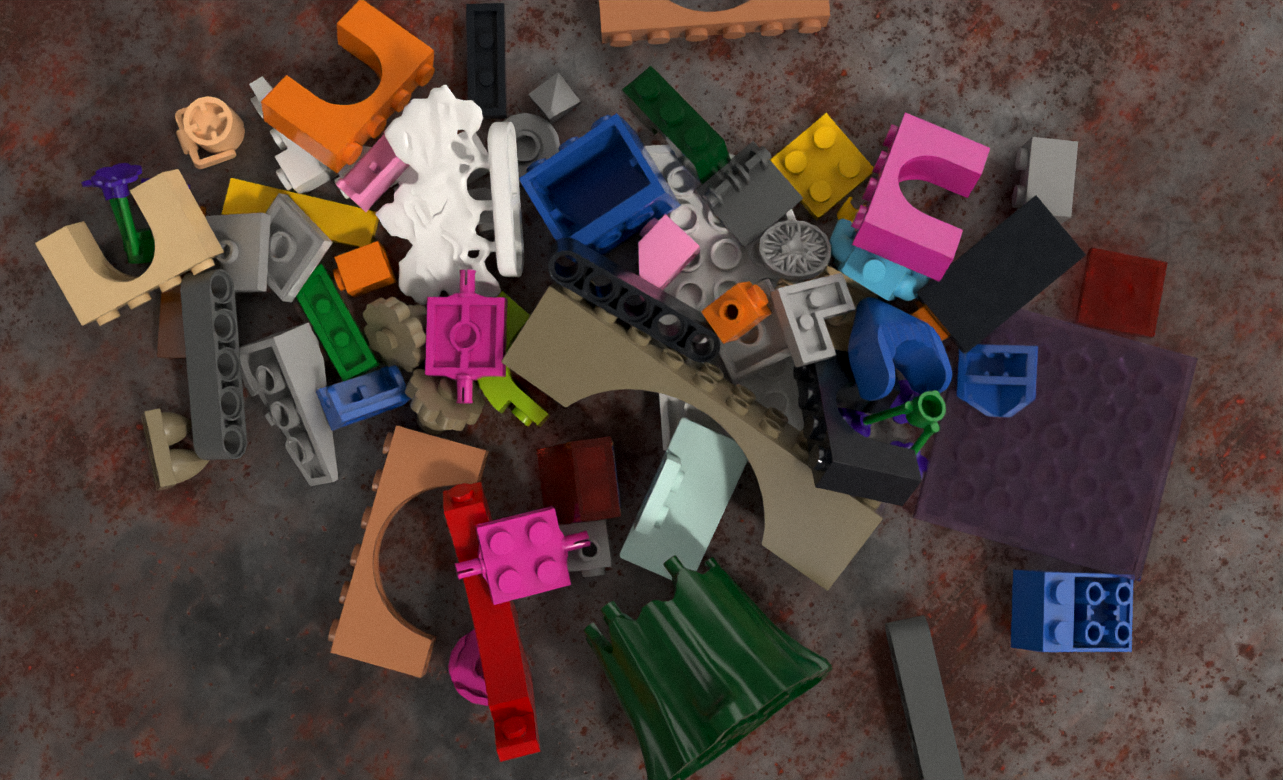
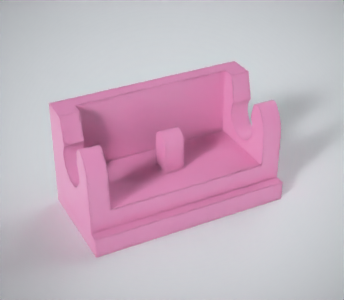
M385 132L343 179L340 178L335 183L340 190L365 212L374 205L410 166L395 155L385 137Z

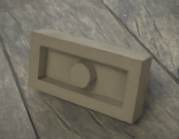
M160 408L143 412L141 421L157 491L173 488L176 483L192 478L207 465L209 460H202L195 451L186 449L169 450L168 446L178 443L192 429L191 420L180 414L161 412Z

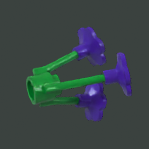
M119 163L112 167H103L96 170V175L92 176L90 180L81 182L83 187L101 188L105 201L109 200L122 237L128 263L141 264L152 262L155 253L154 236L151 234V229H135L127 198L130 195L127 183L134 182L139 178L138 175L142 174L141 166ZM141 178V183H144L151 178Z
M900 380L901 392L887 410L867 415L864 412L852 409L838 408L843 419L855 431L865 437L870 436L871 424L888 418H892L897 424L908 423L911 426L923 428L924 431L915 443L903 444L900 441H892L890 445L915 450L921 479L923 478V473L928 469L929 463L921 455L920 449L931 435L940 430L937 421L941 420L946 412L945 402L937 390L926 391L920 395L911 389L907 380Z

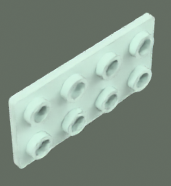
M686 417L680 419L620 551L622 559L672 580V576L663 564L674 555L678 557L685 568L697 571L748 461L743 450L733 438Z

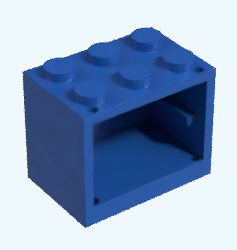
M617 113L613 116L606 115L599 118L592 124L591 131L580 138L572 137L559 146L558 153L549 159L542 158L533 162L526 169L527 173L519 178L555 241L561 238H572L603 256L640 233L653 218L660 220L665 214L667 215L681 206L636 131ZM564 255L567 259L575 263L577 262L574 257Z

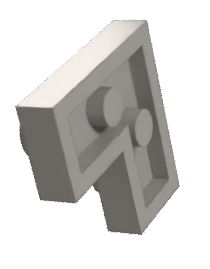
M843 273L777 288L770 293L796 368L827 360L836 355L824 320L848 314L855 310Z

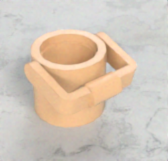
M207 96L198 98L188 107L180 109L175 113L176 123L179 128L176 131L177 138L184 154L190 155L196 168L204 169L237 156L235 150L242 143L245 134L244 123L240 116L226 103L218 98ZM197 144L215 155L200 159L197 153L199 149Z

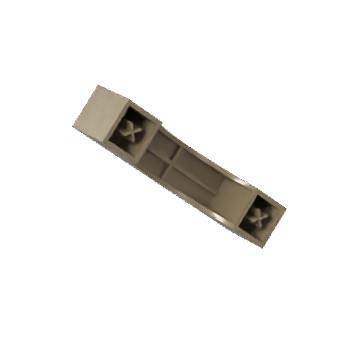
M557 282L548 287L501 363L565 408L593 394L611 390L632 389L652 391L675 397L706 413L733 437L743 450L756 475L764 506L765 529L762 546L827 591L884 518L887 505L885 502L815 487L812 469L808 465L809 450L807 439L803 436V429L799 431L789 424L787 416L774 407L766 408L755 400L756 396L751 390L743 385L737 384L735 386L723 378V372L709 362L699 363L686 357Z

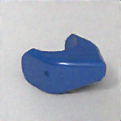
M873 297L864 298L858 303L849 338L848 354L851 370L862 399L874 401L887 396L895 384V368L907 379L911 389L920 395L926 391L934 390L941 393L948 388L952 379V367L940 336L933 327Z

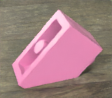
M666 214L660 220L656 218L650 220L639 234L643 237L638 242L639 277L664 290L700 253V246ZM640 296V299L643 302L645 299L642 296Z

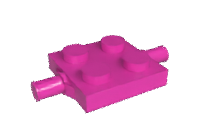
M463 269L459 270V293L448 297H427L425 375L447 376L457 380L456 403L473 404V380L483 377H506V365L501 363L506 355L508 299L505 297H484L476 294V270L467 269L466 271Z
M550 506L475 525L479 542L478 558L454 564L458 580L482 574L488 583L491 601L496 605L571 585L567 568L568 551L590 547V541L588 540L589 536L586 530L564 536L558 526L555 508Z

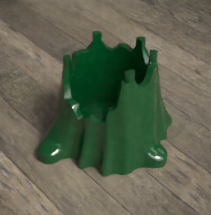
M674 555L663 564L672 576L674 598L672 600H652L641 608L637 620L622 613L614 601L606 604L600 611L605 616L603 620L609 627L611 643L602 635L594 622L583 630L587 636L586 641L596 655L637 736L644 759L647 780H686L736 746L747 735L769 721L786 705L815 687L833 669L826 658L804 647L778 628L724 569L720 567L714 557L705 561V566L709 571L703 575L685 568L678 557Z

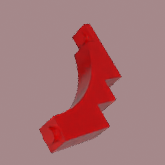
M462 483L443 491L444 515L459 563L478 558L479 542L475 525L493 521L482 483ZM482 574L463 578L479 647L488 706L494 721L496 751L499 760L502 762L540 752L532 674L520 639L518 614L514 601L511 600L494 605L491 601L488 583Z

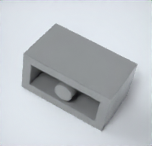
M1031 137L1023 145V148L1020 147L1017 151L1015 163L1016 170L1021 171L1020 184L1014 187L1012 207L1018 210L1032 197L1037 195L1060 224L1070 219L1072 215L1078 142Z

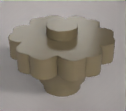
M380 297L368 304L363 312V317L368 324L364 327V333L368 338L371 348L380 353L383 363L388 367L396 365L400 371L405 369L408 372L421 366L426 359V349L423 345L426 343L427 309L419 304L414 306L406 305L403 302H399L395 297H390L387 300Z
M423 369L414 370L405 389L406 395L412 399L410 407L417 413L418 425L430 434L437 435L445 430L452 429L462 431L466 424L474 425L481 415L485 404L484 399L477 395L479 386L475 382H473L472 390L473 404L456 403L457 380L447 376H427Z

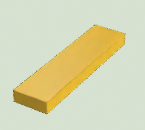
M235 178L230 179L222 215L266 213L278 193L288 195L332 242L356 248L374 242L379 222L378 217L375 215L377 212L368 210L365 212L361 208Z

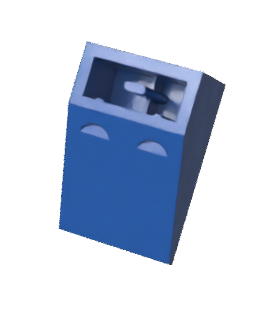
M1013 569L1011 648L1037 652H1132L1133 574Z

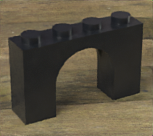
M835 349L836 355L827 360L797 368L794 365L793 377L797 381L799 392L798 406L802 410L804 421L803 436L807 439L809 450L808 465L812 469L815 487L903 506L922 482L915 450L877 442L861 435L843 419L838 408H847L875 414L889 409L901 392L896 368L895 384L892 391L882 399L868 401L862 399L859 395L849 362V354L846 351Z

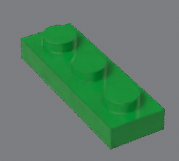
M323 264L318 265L296 297L343 381L358 377L380 364L326 267Z

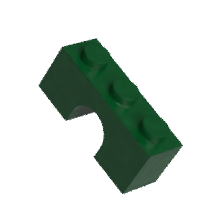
M652 66L648 67L622 89L631 112L654 135L659 132L675 152L679 162L702 185L731 161L724 139Z

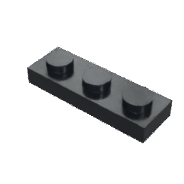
M466 4L468 100H472L481 108L483 119H507L505 4Z

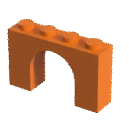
M359 0L337 22L338 45L372 68L380 79L378 88L371 96L351 105L331 104L318 98L286 75L261 101L263 119L266 123L336 173L346 164L352 165L358 159L363 149L362 146L371 137L375 139L383 132L387 119L395 111L401 112L409 103L411 93L419 85L421 87L425 86L435 72L433 67L434 50L364 0Z

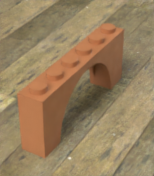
M599 0L602 43H610V46L626 47L631 45L632 41L648 40L649 44L668 43L670 38L685 37L686 41L697 42L706 40L708 35L721 34L726 39H737L744 37L748 32H761L763 36H776L782 34L783 30L798 29L800 33H814L820 31L821 27H826L830 18L829 0H749L735 8L716 12L687 9L670 0Z
M396 425L394 433L388 432L383 445V454L387 455L383 470L378 469L374 476L372 491L377 493L373 506H367L362 517L361 528L366 529L362 544L357 543L353 549L350 566L355 567L351 582L345 581L342 587L339 603L344 604L340 619L335 618L331 625L328 641L333 642L331 653L421 678L427 672L437 636L428 634L409 623L390 602L384 590L379 571L381 542L393 517L413 498L439 487L481 482L489 451Z

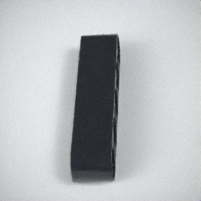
M561 238L551 245L548 256V272L551 278L558 284L696 362H708L718 355L720 351V338L704 315L698 310L575 239ZM562 255H569L574 257L577 262L570 267H563L556 262V259ZM597 275H604L611 279V282L605 286H596L590 280ZM631 295H639L645 299L637 306H632L625 302ZM671 314L678 318L675 323L670 325L659 322V319L664 315ZM699 334H707L711 337L702 344L692 341Z

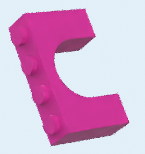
M905 112L899 126L891 124L884 139L883 146L888 147V151L881 150L872 172L879 175L877 179L870 178L862 196L863 200L868 201L867 206L860 205L851 227L858 229L852 245L940 282L954 259L963 230L914 208L903 196L899 183L906 180H923L968 198L982 175L990 148Z

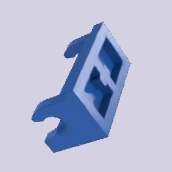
M396 365L386 366L380 370L323 387L316 391L332 431L399 408L411 400L405 393L407 386Z

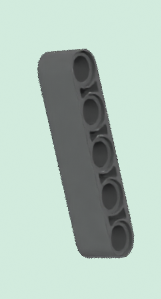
M222 269L203 271L195 276L191 272L183 277L180 291L194 449L202 460L238 459L246 451L247 433L233 279L228 272Z
M920 615L885 623L887 641L919 779L965 780L932 637L925 616Z

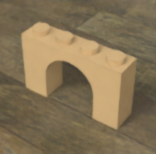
M179 169L162 172L130 190L147 220L155 240L153 261L147 271L141 276L127 275L115 269L104 257L85 221L67 225L35 243L82 326L97 321L99 326L111 322L121 316L118 311L119 308L128 304L132 310L150 301L152 298L149 292L160 288L163 293L180 285L182 281L181 275L191 270L195 276L215 266L212 259L224 253Z

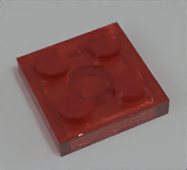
M1093 247L1090 248L1086 258L1075 324L1149 339L1153 338L1156 331L1168 262Z

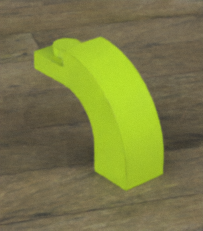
M502 291L497 297L508 299L507 353L531 315ZM507 366L506 377H483L477 380L485 397L498 412L503 413L513 403L516 407L511 412L528 427L532 422L541 427L550 417L546 411L516 385L510 368Z

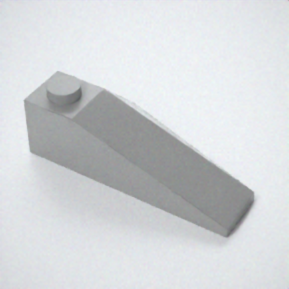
M309 322L240 346L241 373L244 385L252 397L258 394L269 410L265 415L271 426L277 425L286 436L285 448L309 485L315 486L338 480L333 431L329 426L316 393L318 389L327 387L324 358L319 348L318 339L313 333Z

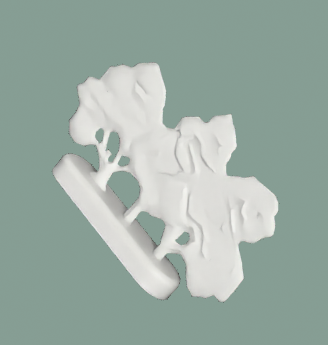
M447 85L433 88L427 99H412L404 107L402 116L395 118L384 131L385 137L395 155L418 172V180L415 184H401L394 193L393 203H386L375 215L391 236L408 239L412 244L406 257L399 262V288L406 296H411L420 305L427 303V297H439L441 291H446L449 296L459 293V270L463 269L466 271L467 269L476 270V294L484 297H497L501 292L499 282L486 269L484 262L491 252H496L497 268L504 277H520L524 268V243L514 125L512 122L492 123L487 138L488 154L484 155L472 140L473 134L479 130L483 120L481 108L472 100L456 99ZM465 130L468 139L461 138L457 131ZM456 141L469 148L466 149V155H472V160L460 158L451 149V143ZM461 164L469 165L467 171L459 172ZM476 168L490 170L492 200H475L469 195L467 179ZM482 211H493L495 242H490L476 234L475 228L478 225ZM480 250L479 256L476 258H470L468 252Z

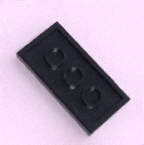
M1035 195L948 267L940 282L932 279L914 295L961 352L966 354L1086 256V254L1037 195Z

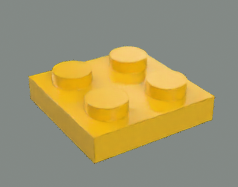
M827 113L771 159V162L803 197L800 203L816 221L874 173L872 172L874 167Z

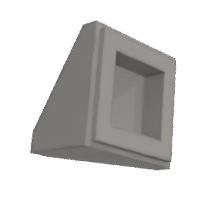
M559 72L528 94L551 125L581 104V101Z

